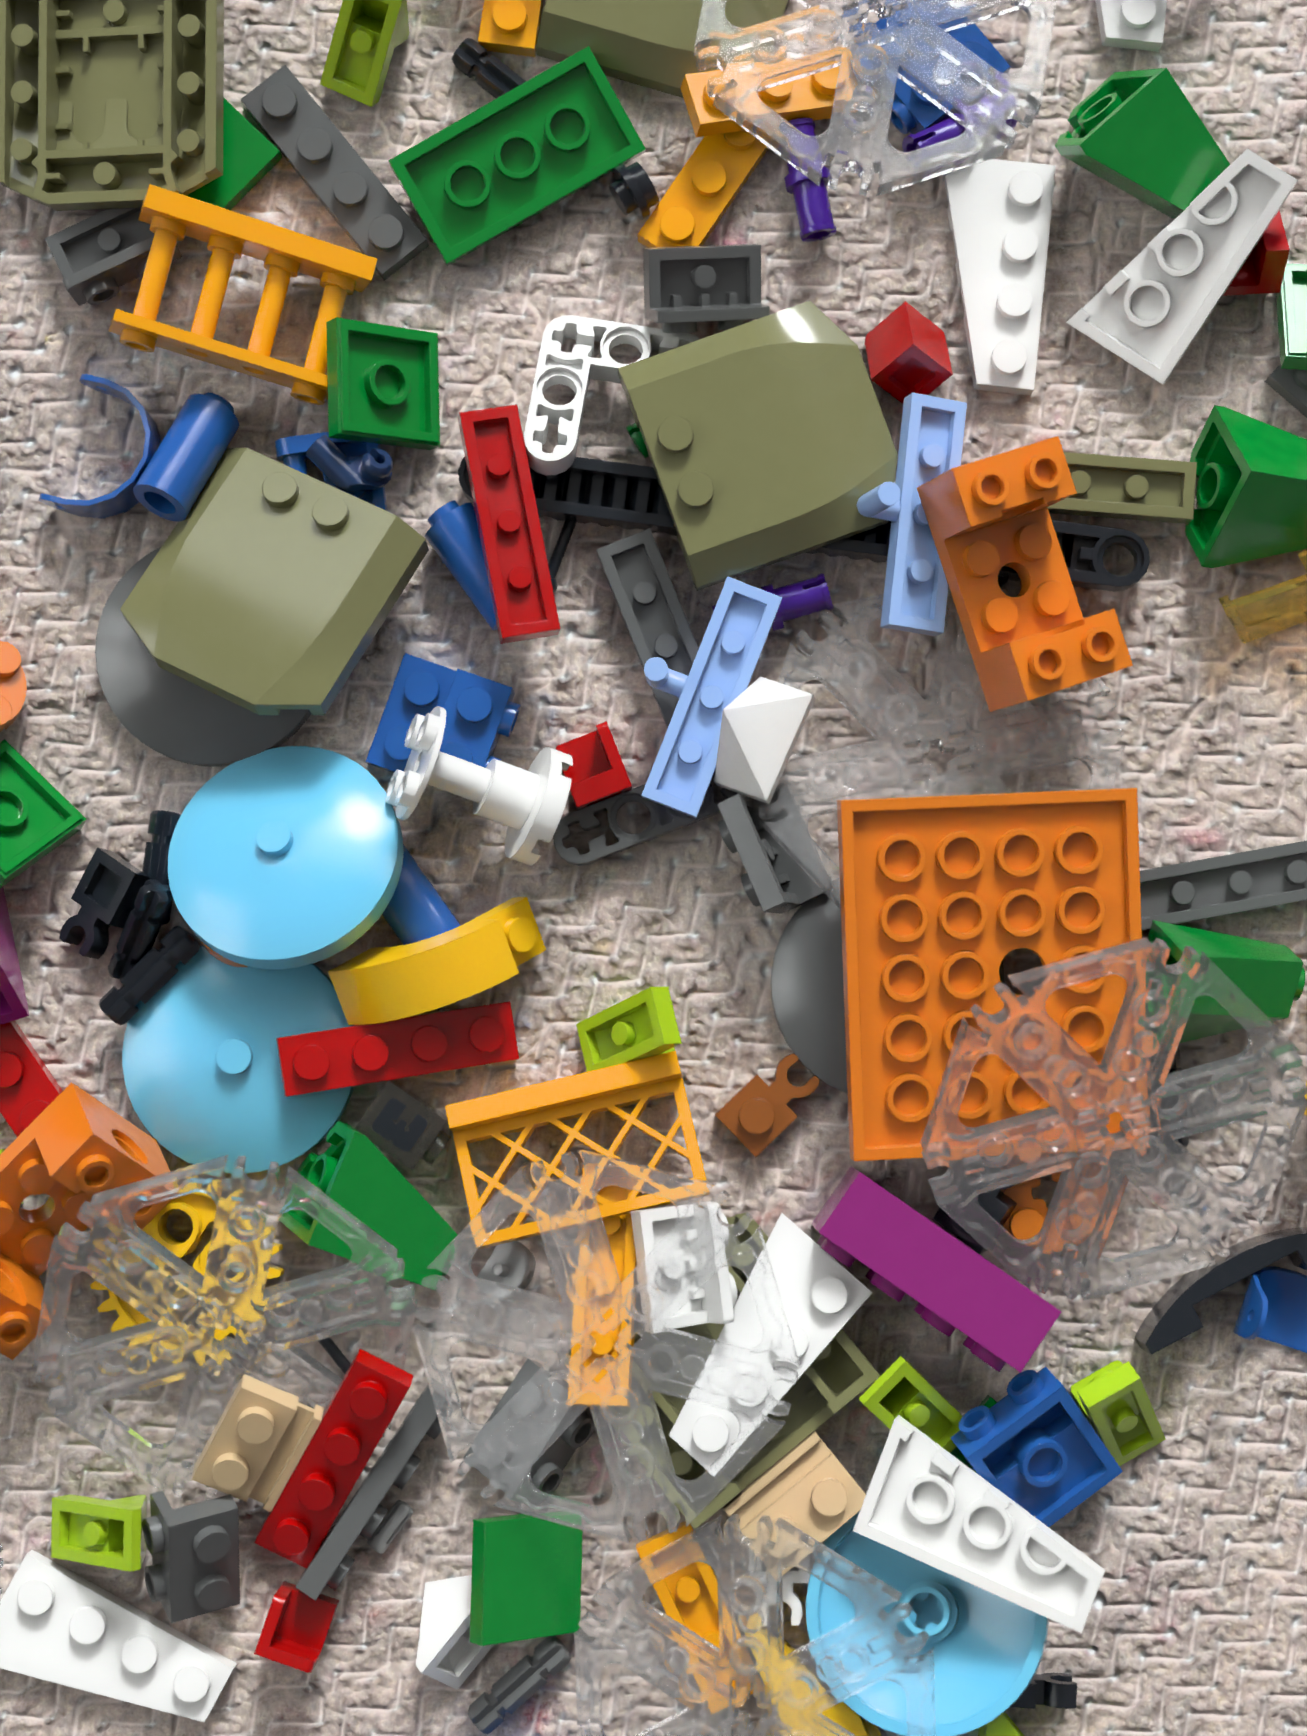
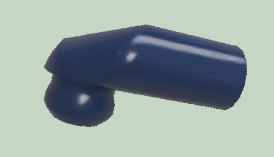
M323 435L306 452V456L340 490L345 492L378 490L385 486L392 477L394 465L392 457L385 450L379 448H372L370 454L366 453L364 455L347 457L326 435Z

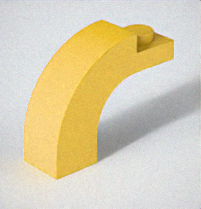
M515 897L471 921L437 936L400 946L370 948L329 970L328 973L348 1025L376 1024L422 1014L485 991L519 974L517 968L519 965L546 951L528 898Z

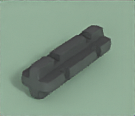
M556 1636L546 1637L534 1648L535 1651L532 1657L527 1654L492 1685L490 1694L484 1692L470 1705L468 1715L484 1734L491 1733L504 1721L506 1712L514 1713L547 1683L546 1680L549 1674L555 1676L569 1664L571 1655L559 1638Z

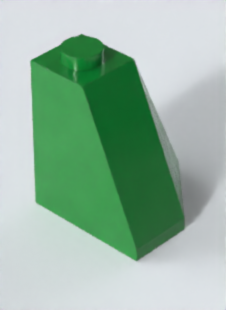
M1167 68L1114 72L1072 110L1068 121L1074 130L1072 134L1069 131L1061 134L1055 145L1061 156L1171 218H1177L1230 165Z
M1214 405L1190 456V462H1197L1196 477L1199 479L1196 490L1197 509H1194L1193 520L1189 524H1185V535L1201 566L1217 568L1307 549V439L1229 408Z
M1152 920L1143 954L1145 1050H1153L1287 1019L1293 1001H1297L1300 998L1304 989V962L1286 945Z
M338 1121L327 1133L326 1142L332 1145L324 1154L317 1155L311 1152L300 1164L277 1219L309 1246L436 1291L441 1276H446L455 1262L457 1254L455 1242L458 1234L364 1134L352 1126Z

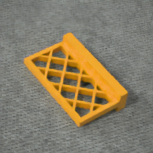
M676 1051L445 1106L449 1129L454 1137L474 1238L478 1249L630 1214V1211L655 1208L710 1195ZM674 1095L679 1116L666 1137L638 1120L650 1100ZM637 1104L631 1115L620 1109V1107ZM609 1111L626 1122L609 1150L581 1134L589 1119L595 1113ZM580 1117L573 1129L561 1122ZM549 1124L568 1135L551 1164L523 1148L536 1127ZM633 1127L661 1143L644 1172L616 1156ZM681 1128L687 1149L674 1142ZM522 1131L516 1142L504 1136ZM494 1138L511 1150L493 1178L473 1166L469 1143ZM576 1141L604 1157L586 1186L558 1170ZM671 1149L690 1161L695 1183L670 1189L651 1176L667 1150ZM519 1154L546 1171L528 1200L501 1184ZM611 1162L639 1179L626 1200L613 1203L593 1191ZM553 1176L581 1192L569 1213L555 1217L536 1206ZM476 1177L488 1184L481 1197ZM646 1184L659 1191L639 1196ZM497 1189L521 1204L523 1208L511 1227L487 1233L483 1210ZM588 1198L601 1205L581 1210ZM531 1211L543 1218L542 1220L524 1224Z

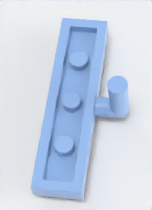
M913 392L906 396L903 403L895 483L884 482L863 494L857 501V509L861 515L891 521L881 628L930 636L944 633L948 583L917 487L952 468L961 466L967 409L966 402Z
M727 576L689 675L687 676L669 669L667 663L659 657L650 658L645 663L644 673L646 682L653 688L679 697V701L642 792V798L697 818L716 769L723 709L748 688L780 607L782 597Z

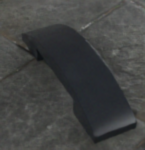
M1307 1227L1284 1229L1250 1238L1224 1249L1200 1263L1176 1282L1154 1305L1135 1335L1139 1347L1152 1355L1203 1328L1204 1326L1193 1305L1289 1255L1294 1266L1307 1270Z

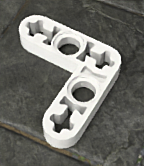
M573 315L553 319L546 326L543 333L524 431V443L529 466L534 471L544 475H557L565 472L573 464L576 457L590 379L621 384L618 377V368L629 365L618 363L611 358L609 353L615 346L620 344L635 346L641 353V357L637 360L640 361L651 357V350H657L660 354L700 339L688 333H664L662 329ZM565 338L576 340V345H574L572 352L561 351ZM594 341L600 342V358L592 357ZM562 384L570 387L576 396L568 404L554 405L549 403L543 394L550 386ZM548 422L558 425V445L555 446L553 453L542 452V445L545 444L547 439Z

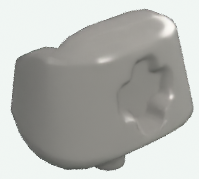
M517 1241L496 1245L493 1253L477 1276V1282L481 1290L488 1298L497 1302L519 1295L528 1286L534 1275L535 1257L527 1247Z

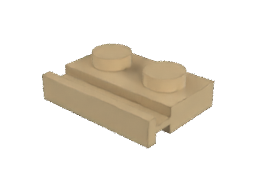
M244 1374L194 1466L191 1480L225 1494H231V1496L247 1502L248 1498H252L264 1503L263 1509L271 1512L320 1425L324 1407L315 1404L314 1408L301 1404L298 1402V1396Z
M814 1431L727 1503L723 1510L737 1525L778 1579H780L861 1510L866 1493Z

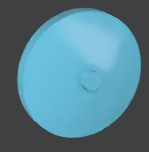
M286 746L272 748L230 764L208 780L196 792L185 807L174 829L168 853V879L172 897L178 911L196 936L211 950L226 959L249 967L261 969L297 968L327 959L344 950L364 935L379 919L389 904L399 882L404 854L403 836L393 806L385 802L386 792L379 782L355 761L336 752L317 747Z
M204 945L200 946L199 951L185 965L181 961L176 965L179 971L146 1004L140 1001L136 1005L139 1011L127 1023L122 1048V1067L128 1096L136 1114L149 1133L168 1151L190 1164L207 1170L230 1174L261 1172L279 1167L304 1155L327 1136V1133L339 1121L345 1111L354 1086L285 1097L276 1038L355 1025H348L331 979L315 964L288 969H261L249 966L234 967L216 959L207 951Z
M859 1511L826 1539L818 1553L808 1582L806 1596L807 1631L816 1662L825 1679L842 1701L858 1715L884 1730L903 1736H956L980 1728L995 1720L1020 1698L1036 1674L1047 1642L1049 1618L854 1532L853 1529L860 1513Z

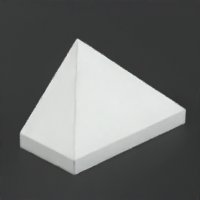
M760 676L725 707L722 713L714 777L715 784L770 804L816 699L814 695Z
M472 1575L425 1582L416 1667L422 1674L456 1690L460 1688L494 1646H479L470 1642Z

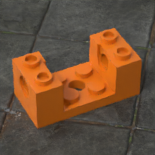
M1059 436L952 468L917 487L990 712L1030 701L1133 666L1115 608L1083 618L1048 511L1049 506L1077 494ZM1003 566L1014 569L1021 579V590L1017 597L1006 595L999 587L998 574Z
M72 1082L0 1154V1353L11 1360H14L54 1319L39 1276L107 1208H109L114 1219L138 1234L180 1192L157 1141ZM43 1193L49 1195L47 1202L37 1209L25 1210L20 1208L22 1201L30 1195Z

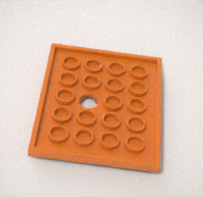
M1137 788L837 800L850 1158L853 1161L1148 1146ZM1019 948H1027L1040 958L1043 965V976L1041 982L1036 984L1031 992L1022 995L1012 994L1001 983L999 977L1000 964L1009 952Z

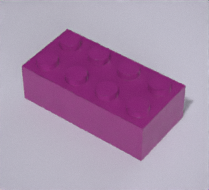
M850 1166L812 1222L814 1228L821 1234L816 1242L820 1245L821 1249L849 1268L856 1259L868 1266L870 1269L865 1277L870 1280V1283L900 1303L905 1294L919 1302L914 1311L923 1320L946 1336L950 1337L956 1328L967 1335L963 1345L970 1349L972 1354L998 1372L1007 1363L1021 1373L1061 1314V1311L852 1166Z

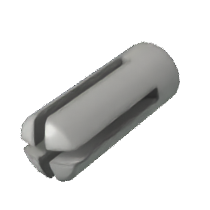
M397 1500L367 1541L371 1548L380 1554L386 1551L414 1513L409 1504Z

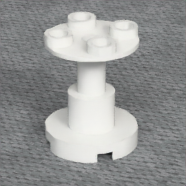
M436 706L431 713H427L425 716L416 714L405 739V747L412 749L405 770L397 769L394 772L385 797L386 803L396 806V817L401 820L408 819L416 808L426 786L430 785L474 801L473 814L507 826L505 837L506 857L530 866L534 865L541 857L539 849L534 848L538 839L550 843L562 817L572 779L562 776L561 771H567L569 766H573L572 756L553 748L545 747L536 756L528 771L494 758L484 768L439 751L446 725L445 708Z

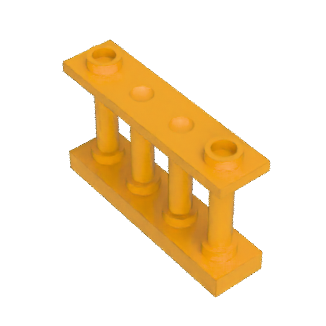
M149 184L138 220L150 224L149 229L154 233L136 304L133 314L116 309L108 332L121 335L119 342L132 349L154 352L155 346L291 388L290 395L295 399L310 404L324 405L325 399L328 400L326 322L336 317L341 318L346 296L353 295L354 290L362 293L370 284L377 258ZM185 236L207 242V249L212 252L190 332L156 321L177 241H183ZM242 254L265 261L263 267L268 270L247 350L213 339L234 259H240ZM298 272L321 279L319 285L324 288L304 367L270 357L291 277H297Z

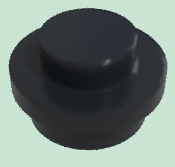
M635 162L628 167L620 164L613 168L616 181L609 184V188L621 211L625 215L634 212L641 220L649 216V208L659 203V197L643 167L638 162Z

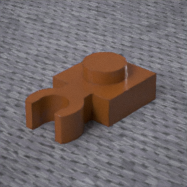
M794 1053L780 1060L775 1070V1080L769 1086L756 1074L715 1113L716 1117L755 1157L798 1117L786 1104L793 1097L802 1098L810 1095L815 1091L820 1082L815 1075L809 1078L802 1086H793L788 1081L787 1071L799 1059Z

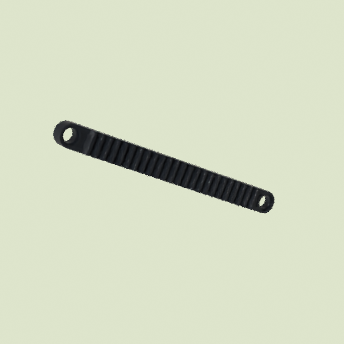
M464 457L458 469L459 483L466 498L474 504ZM575 457L573 464L565 472L557 475H544L534 471L529 466L539 518L547 516L560 521L569 519L582 524L592 522L605 527L612 525L620 526L628 530L635 528L646 530L650 528L652 533L660 531L677 536V531L654 467ZM1052 520L1074 587L1112 592L1124 591L1133 587L1147 572L1150 563L1149 549L1144 540L1136 533L1125 529ZM891 521L805 553H824L831 557L847 556L854 560L870 559L876 563L887 562ZM1120 545L1126 547L1131 552L1134 558V566L1131 573L1125 576H1116L1106 570L1103 564V554L1107 548ZM1003 566L999 571L998 577H1006L1012 581L1021 580L1018 573L1010 567Z

